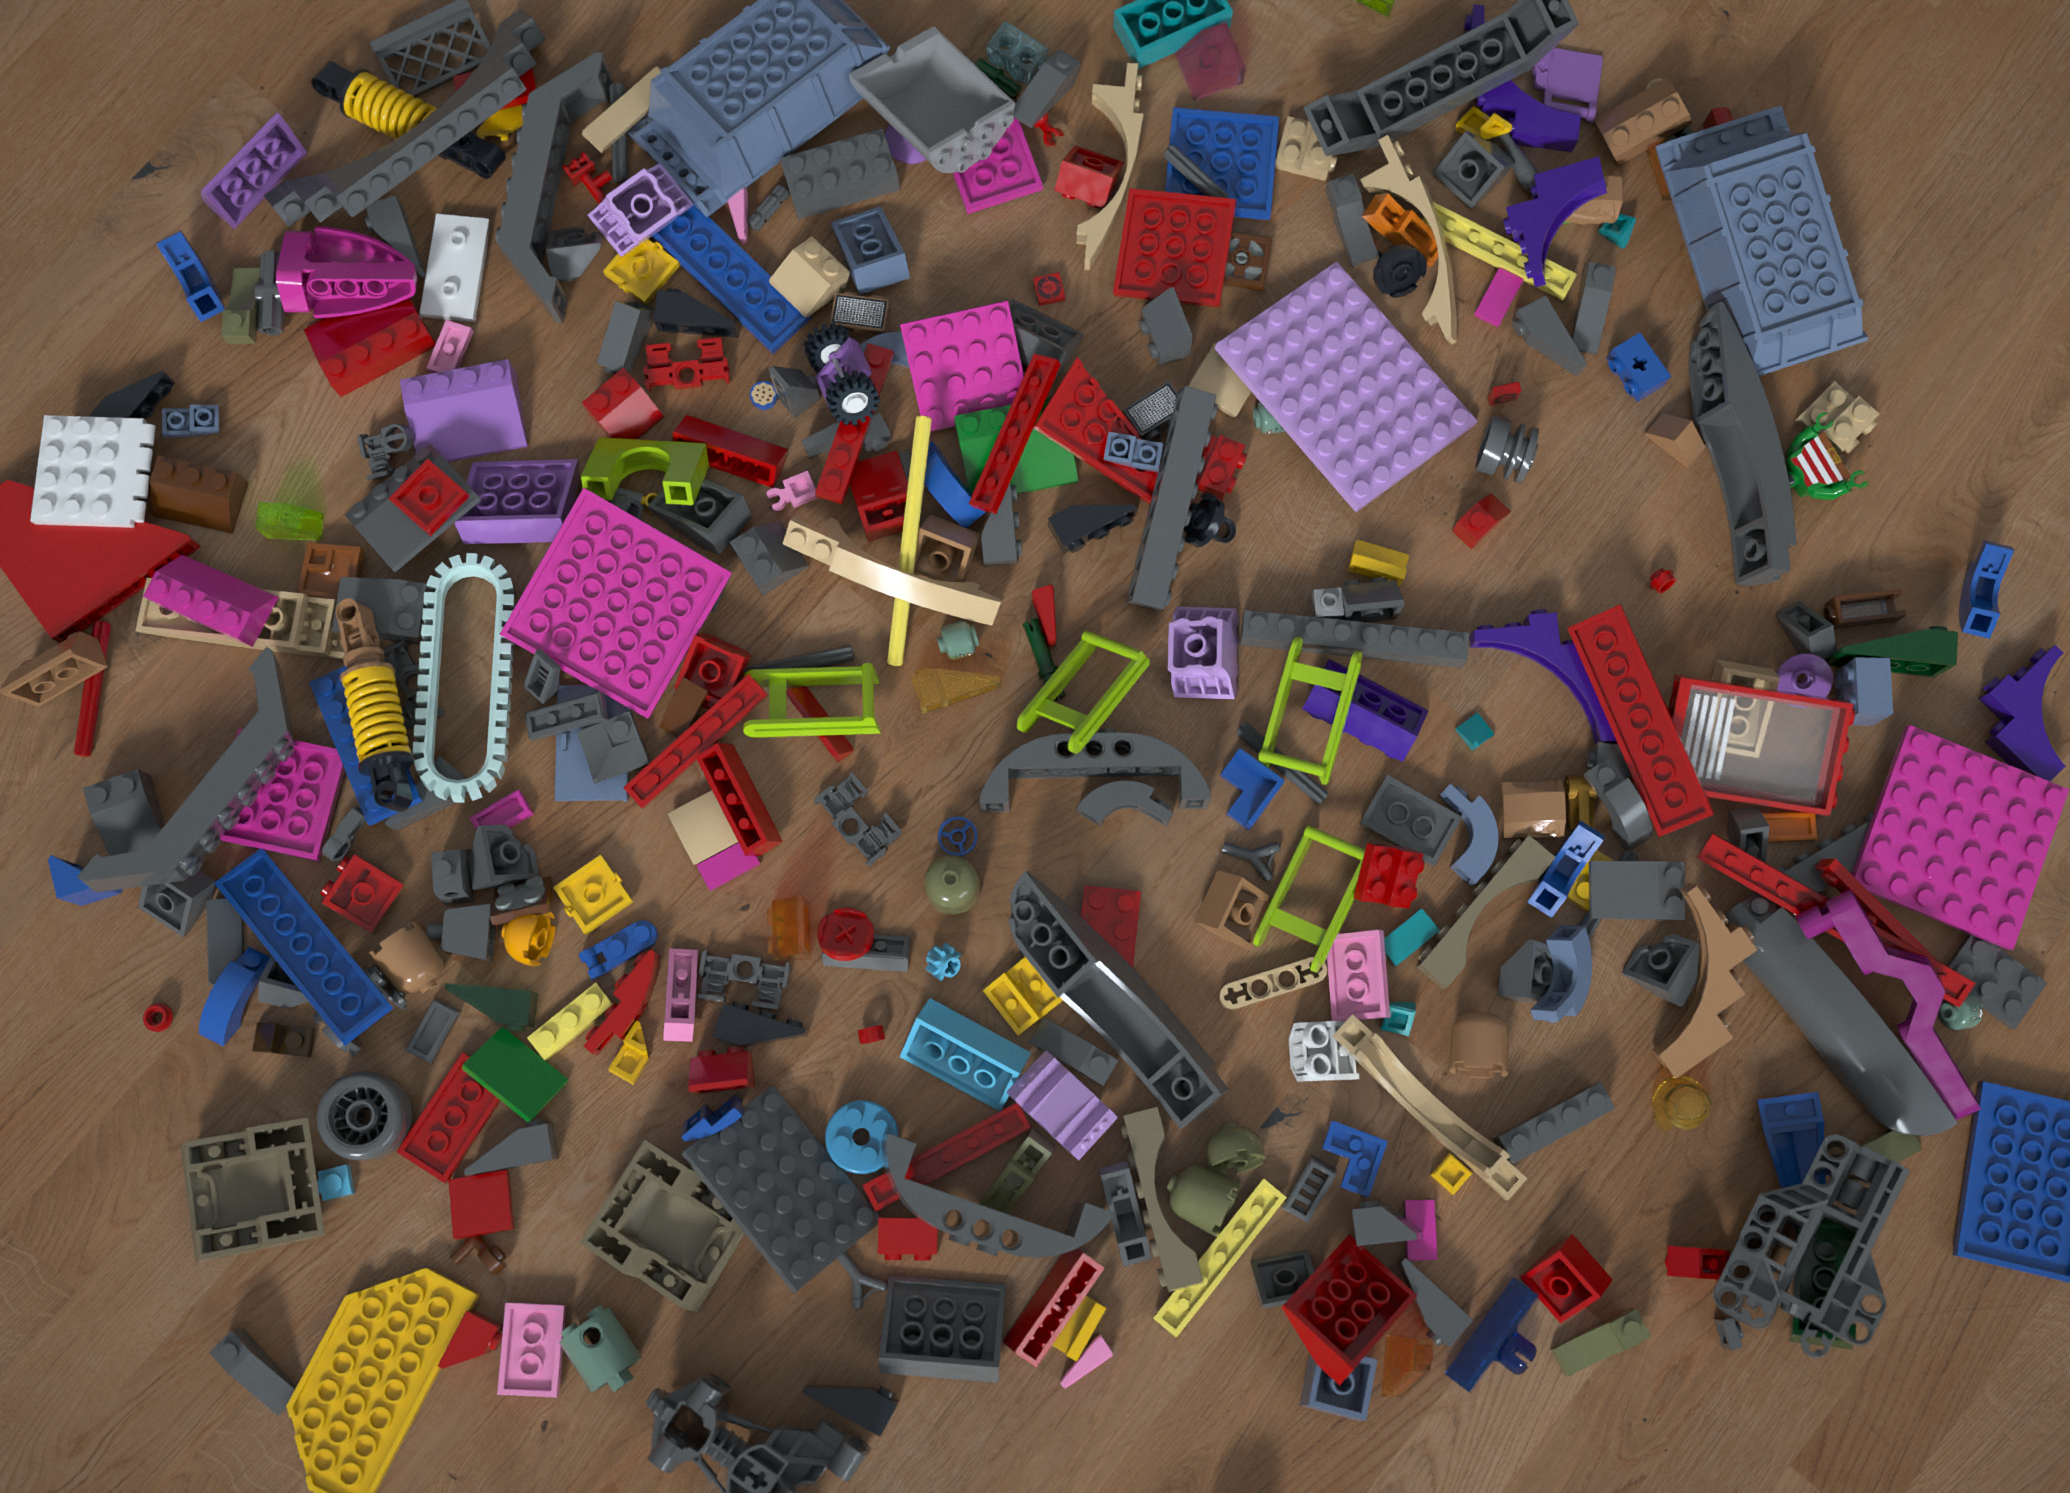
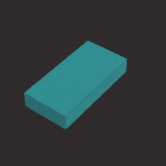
M1421 908L1384 938L1385 955L1396 967L1440 930Z

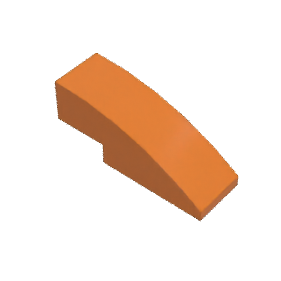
M1389 193L1375 195L1362 217L1396 246L1402 244L1414 246L1424 255L1427 265L1433 266L1438 258V248L1433 231L1413 210L1405 211Z

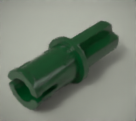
M979 58L974 65L1009 98L1016 99L1022 90L1021 86L1005 76L1002 69H996L983 58Z

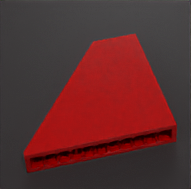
M11 480L0 483V567L51 639L58 643L65 641L71 634L85 631L95 621H99L145 588L146 579L153 578L155 572L181 555L188 557L201 548L200 544L187 534L145 521L135 522L134 528L34 524L30 520L35 488Z

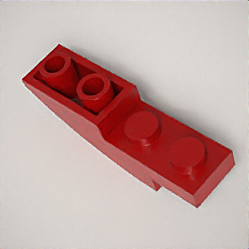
M652 949L648 953L642 952L635 960L634 965L636 967L629 975L624 974L616 982L615 988L617 989L613 995L621 1000L618 1005L616 1003L613 1004L605 1013L604 1017H606V1020L601 1026L593 1027L586 1035L585 1039L587 1042L583 1047L591 1054L598 1055L614 1035L624 1040L636 1020L639 1021L651 998L659 969L660 955Z

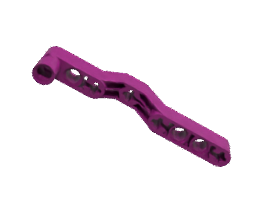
M1851 889L1827 900L1826 906L1819 908L1817 905L1796 915V919L1808 939L1836 927L1865 975L1877 972L1903 979L1913 996L1906 1021L1896 1025L1904 1042L1955 1120L1981 1110L1971 1088L1933 1027L1945 994V989L1929 959L1885 946Z

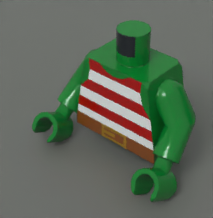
M1824 412L1817 416L1814 425L1810 424L1794 437L1786 451L1787 459L1785 464L1790 489L1794 487L1798 496H1810L1812 499L1831 501L1851 492L1853 487L1859 489L1866 488L1869 482L1864 481L1861 484H1856V478L1865 474V472L1858 470L1850 476L1825 432L1820 434L1819 431L1821 429H1829L1834 425V420L1827 426L1821 425V418L1827 414V412Z

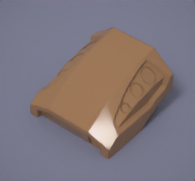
M1618 170L1611 172L1602 171L1607 194L1588 201L1574 211L1564 222L1583 225L1614 223L1618 219L1623 202L1622 176Z
M1562 780L1500 783L1503 796L1504 822L1502 839H1524L1528 835L1533 839L1562 838L1564 836L1566 806Z

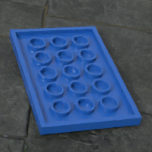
M1981 1081L1978 1083L1976 1096L1981 1110L1974 1112L1952 1255L2070 1283V1101Z

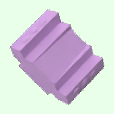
M661 163L648 170L642 169L607 194L603 202L590 212L588 217L622 257L667 226L679 215L685 213L694 203Z
M1176 606L1173 613V622H1169L1168 671L1171 672V686L1174 697L1236 698L1238 693L1236 678L1239 674L1237 664L1239 636L1237 627L1240 622L1237 608Z
M1045 1051L1006 1092L1031 1118L1078 1160L1118 1118L1048 1051Z

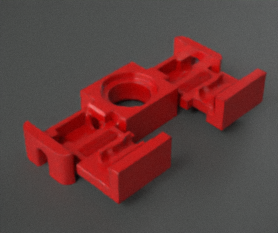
M719 337L697 340L698 348L702 350V356H699V360L672 362V359H669L668 351L672 350L671 343L646 345L648 366L646 365L643 368L646 378L644 381L646 389L651 392V387L674 385L676 390L703 387L702 382L723 379L729 384L731 381L729 362L723 354V339ZM691 368L694 370L695 374L691 381L684 382L680 379V372L683 369Z

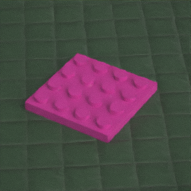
M1008 300L900 324L921 416L931 418L930 431L955 426L954 416L1012 405L1024 374Z
M238 728L236 738L243 729ZM294 740V752L286 762L281 761L275 769L276 774L267 785L263 784L257 791L258 797L250 807H244L239 814L240 819L231 830L227 829L220 837L221 841L320 862L322 849L326 842L345 773L337 749Z

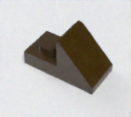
M257 1023L252 1051L311 1057L315 1029L277 1023Z

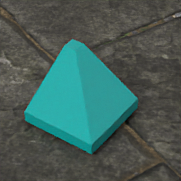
M1619 213L1618 219L1614 223H1603L1598 233L1618 247L1625 249L1636 218Z
M1478 712L1455 729L1471 751H1474L1495 735Z
M1389 1002L1390 1017L1383 1018L1381 1030L1409 1036L1416 1013V1003Z

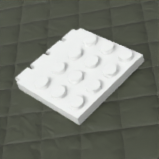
M44 415L30 521L41 525L134 528L135 522H144L146 502L138 501V498H147L150 476L141 474V472H150L153 453L152 449L144 448V446H153L156 426L147 424L142 418Z

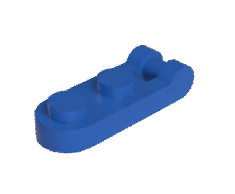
M640 920L593 947L583 950L578 956L581 962H585L589 968L587 973L591 980H595L653 947L658 940V931L652 923ZM603 953L607 961L599 964L596 956Z

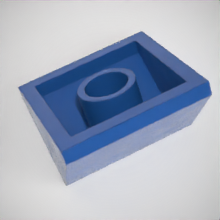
M50 855L48 859L57 899L83 906L121 894L123 889L95 892L77 878L84 869L82 866Z

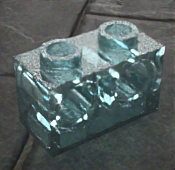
M1004 21L987 43V58L994 66L1002 67L1009 71L1011 76L1017 81H1024L1030 84L1040 68L1048 60V48ZM1004 46L1010 47V49L1008 50H1002L1000 48ZM1030 60L1032 63L1024 64L1022 61Z

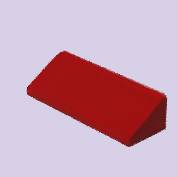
M800 686L786 691L789 700L803 718L830 717L808 687ZM844 735L817 736L836 762L842 761L854 751V748Z

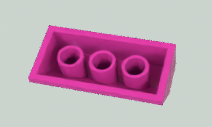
M184 555L157 570L143 595L146 599L167 610L251 647L254 646L279 598Z

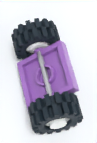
M826 323L822 324L821 330H818L816 327L813 329L814 335L811 333L807 335L809 341H805L804 351L811 367L818 373L815 377L833 417L835 416L838 422L842 420L845 425H848L849 421H851L852 425H857V420L859 419L862 423L866 422L865 416L871 418L874 415L872 410L877 411L879 408L877 403H880L879 394L872 379L869 377L872 371L858 342L852 339L847 329H844L840 324L837 327L835 323H830L829 328Z

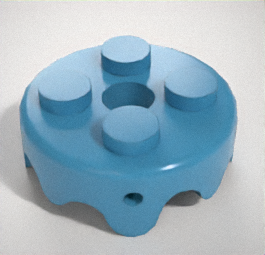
M868 1100L848 1102L832 1115L825 1131L827 1151L832 1160L848 1172L855 1174L874 1173L884 1167L881 1149L883 1135L891 1134L899 1137V1128L894 1117L882 1105ZM860 1128H865L870 1134L869 1142L862 1146L857 1145L853 1138L854 1133Z

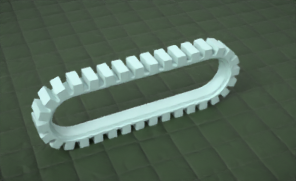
M467 553L466 563H462L459 555L449 558L452 565L450 569L442 562L435 568L437 577L430 575L426 584L429 592H424L426 608H423L422 619L425 625H422L421 636L424 641L420 643V653L423 658H419V670L422 675H418L417 685L420 691H417L416 702L419 708H416L415 719L418 725H414V737L417 741L413 742V754L416 758L414 764L423 784L430 792L433 790L437 797L447 800L450 795L453 802L465 803V792H469L472 801L482 798L479 789L481 786L490 793L497 786L493 777L502 779L505 772L503 762L508 760L506 745L509 743L507 728L510 726L508 711L511 710L509 695L512 693L510 678L513 676L511 662L514 659L512 648L514 642L499 634L517 604L511 578L508 577L504 567L501 564L496 566L494 559L488 556H484L480 563L477 553ZM474 576L484 578L490 582L497 593L487 756L484 766L477 774L468 779L453 780L438 773L434 763L445 598L448 590L455 582L462 578Z

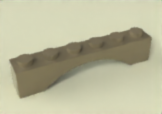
M1530 835L1523 840L1517 838L1507 850L1511 855L1504 862L1500 859L1489 871L1493 876L1487 883L1482 880L1473 890L1472 894L1475 898L1468 905L1464 902L1454 913V916L1457 917L1451 926L1446 923L1437 933L1436 937L1439 941L1432 948L1428 945L1417 957L1421 962L1416 968L1442 990L1447 988L1466 966V948L1469 934L1484 906L1496 895L1507 889L1534 882L1556 858Z
M1154 1107L1124 1115L1125 1123L1120 1124L1124 1141L1130 1140L1133 1152L1127 1154L1131 1169H1137L1140 1180L1135 1181L1139 1199L1145 1198L1147 1210H1143L1142 1213L1146 1228L1152 1227L1155 1239L1150 1240L1153 1256L1160 1257L1162 1268L1157 1269L1161 1287L1167 1286L1168 1291L1172 1292L1203 1284L1196 1253L1185 1245L1171 1230L1158 1202L1156 1168L1161 1149L1166 1140L1159 1109Z

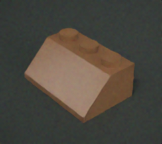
M1668 77L1594 119L1618 166L1692 124L1689 112Z
M82 632L69 635L65 641L45 649L41 655L23 662L20 667L11 671L0 689L1 694L38 707L108 667L98 639Z

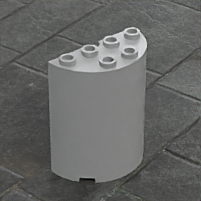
M934 26L899 45L897 51L889 57L885 53L849 73L852 87L935 169L942 173H962L979 160L988 158L992 148L1014 120L1015 102Z

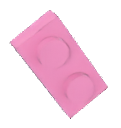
M446 320L426 369L430 373L459 369L474 333L472 328Z

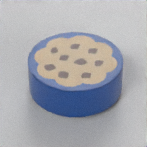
M757 382L750 390L752 404L760 410L771 409L777 403L778 397L774 385L770 382Z

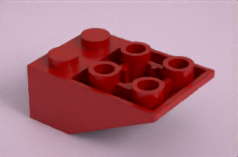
M897 450L857 462L850 486L867 541L871 542L903 532L908 482Z

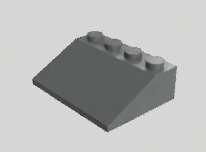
M429 444L419 450L404 466L397 468L392 476L382 484L377 485L363 500L355 503L345 516L389 567L396 572L479 503L481 499L442 455ZM427 459L434 463L470 496L431 537L388 499Z
M889 1275L879 1352V1373L998 1383L1006 1284Z

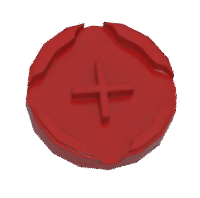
M852 907L838 908L821 919L817 927V941L822 952L829 958L838 961H852L862 957L870 950L874 942V926L867 918V915L861 910Z

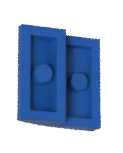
M735 1094L714 1112L705 1104L683 1123L682 1139L684 1141L696 1140L725 1129L742 1117L743 1101Z

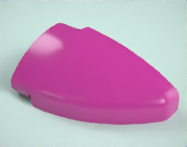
M321 226L315 227V236L312 231L285 232L276 270L277 288L285 312L310 313L313 309L314 318L345 316L387 307L410 298L415 294L417 285L415 265L399 251L375 238L349 230Z

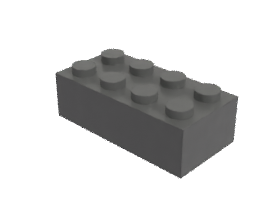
M883 128L780 158L798 220L900 190L898 174Z

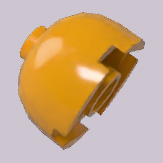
M551 911L537 916L529 914L505 923L502 928V937L504 938L507 953L515 961L533 967L541 965L542 963L537 961L541 957L547 958L554 942L556 927L551 926L550 918L555 919L554 914Z

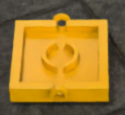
M647 239L626 255L621 257L617 254L603 270V273L607 278L616 283L620 289L622 288L626 294H631L647 306L657 294V290L664 286L679 268L680 264L678 260L664 251L660 243H653Z
M601 854L553 887L565 904V912L569 917L573 916L586 935L634 902L621 884L622 879L618 876V873L613 872Z

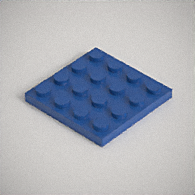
M1173 107L1169 146L1176 145L1228 193V198L1236 199L1235 217L1270 220L1279 117ZM1168 161L1165 192L1206 196Z

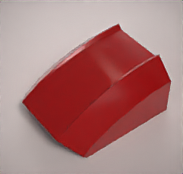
M703 632L695 634L677 678L675 689L677 690L683 677L708 690L710 693L702 707L709 710L740 682L751 654L745 649L726 642L715 635Z

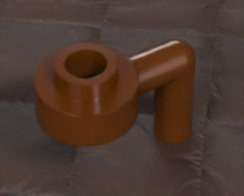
M481 1236L469 1237L449 1256L458 1265L475 1248L478 1252V1258L494 1274L498 1275L507 1266L504 1261L507 1258L506 1254L496 1245L492 1248L488 1246Z

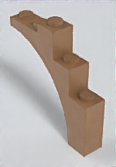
M1688 883L1679 890L1692 911L1698 929L1701 951L1699 978L1694 996L1683 1018L1669 1036L1652 1049L1668 1074L1675 1079L1733 1039L1728 1031L1731 1025L1720 1012L1744 996L1745 993L1740 987L1743 985L1741 978L1734 970L1730 972L1729 970L1757 951V948L1752 943L1755 941V938L1749 929L1745 926L1741 928V926L1734 923L1726 927L1725 925L1729 922L1719 909L1715 911L1710 905L1709 901L1712 898L1703 886L1697 887L1691 883Z

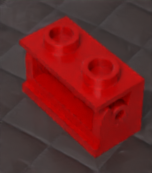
M878 1218V1254H884V1260H902V1254L914 1255V1260L931 1261V1255L938 1254V1229L928 1225L919 1218Z

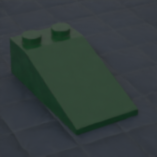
M1932 626L1925 630L1843 646L1824 660L1831 667L1841 668L1856 657L1890 658L1891 673L1935 678L1957 665L1958 632L1947 631V627Z
M1822 1219L1792 1281V1296L1820 1310L1856 1233L1830 1220ZM1797 1226L1795 1228V1242L1802 1230ZM1790 1315L1789 1342L1801 1343V1337L1809 1320L1804 1322ZM1853 1324L1849 1328V1334L1855 1340L1856 1324ZM1810 1325L1809 1330H1818V1333L1814 1340L1808 1338L1807 1342L1812 1345L1823 1346L1821 1344L1822 1335L1824 1334L1830 1341L1834 1335ZM1836 1337L1831 1347L1852 1350L1854 1346Z

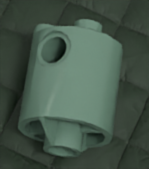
M599 1305L586 1315L588 1320L579 1327L575 1322L560 1333L563 1339L560 1340L559 1344L591 1393L606 1384L615 1392L634 1379L629 1368L643 1357L610 1307L604 1309L602 1305ZM591 1330H597L601 1333L600 1341L594 1345L585 1343V1336Z

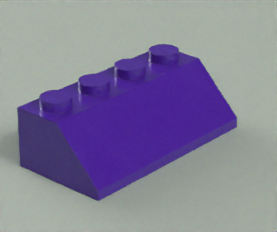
M1331 659L1328 660L1324 667L1326 670L1347 674L1348 668ZM1359 674L1343 732L1358 738L1365 745H1371L1381 750L1386 756L1403 762L1415 742L1429 710ZM1315 685L1302 710L1308 712L1316 719H1322L1333 725L1342 691Z

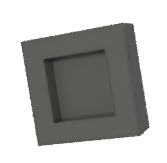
M1723 1316L1714 1319L1723 1349L1735 1350L1742 1348L1741 1339H1743V1331L1740 1324L1734 1320V1317Z

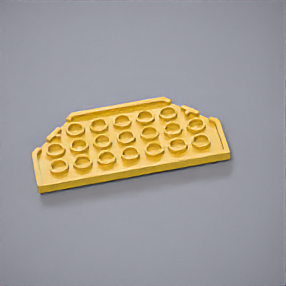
M424 1268L344 1297L286 1405L289 1418H292L296 1433L294 1437L300 1459H303L307 1474L305 1479L310 1491L314 1493L377 1492L441 1370L437 1366L465 1312L473 1309L480 1296L479 1293L430 1268Z

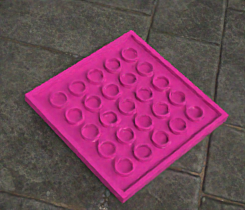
M583 488L499 635L533 654L540 648L560 665L561 670L649 719L687 654L694 635L699 633L733 573Z
M1907 725L1904 727L1852 875L1874 896L2007 950H2013L2069 789L1914 726Z

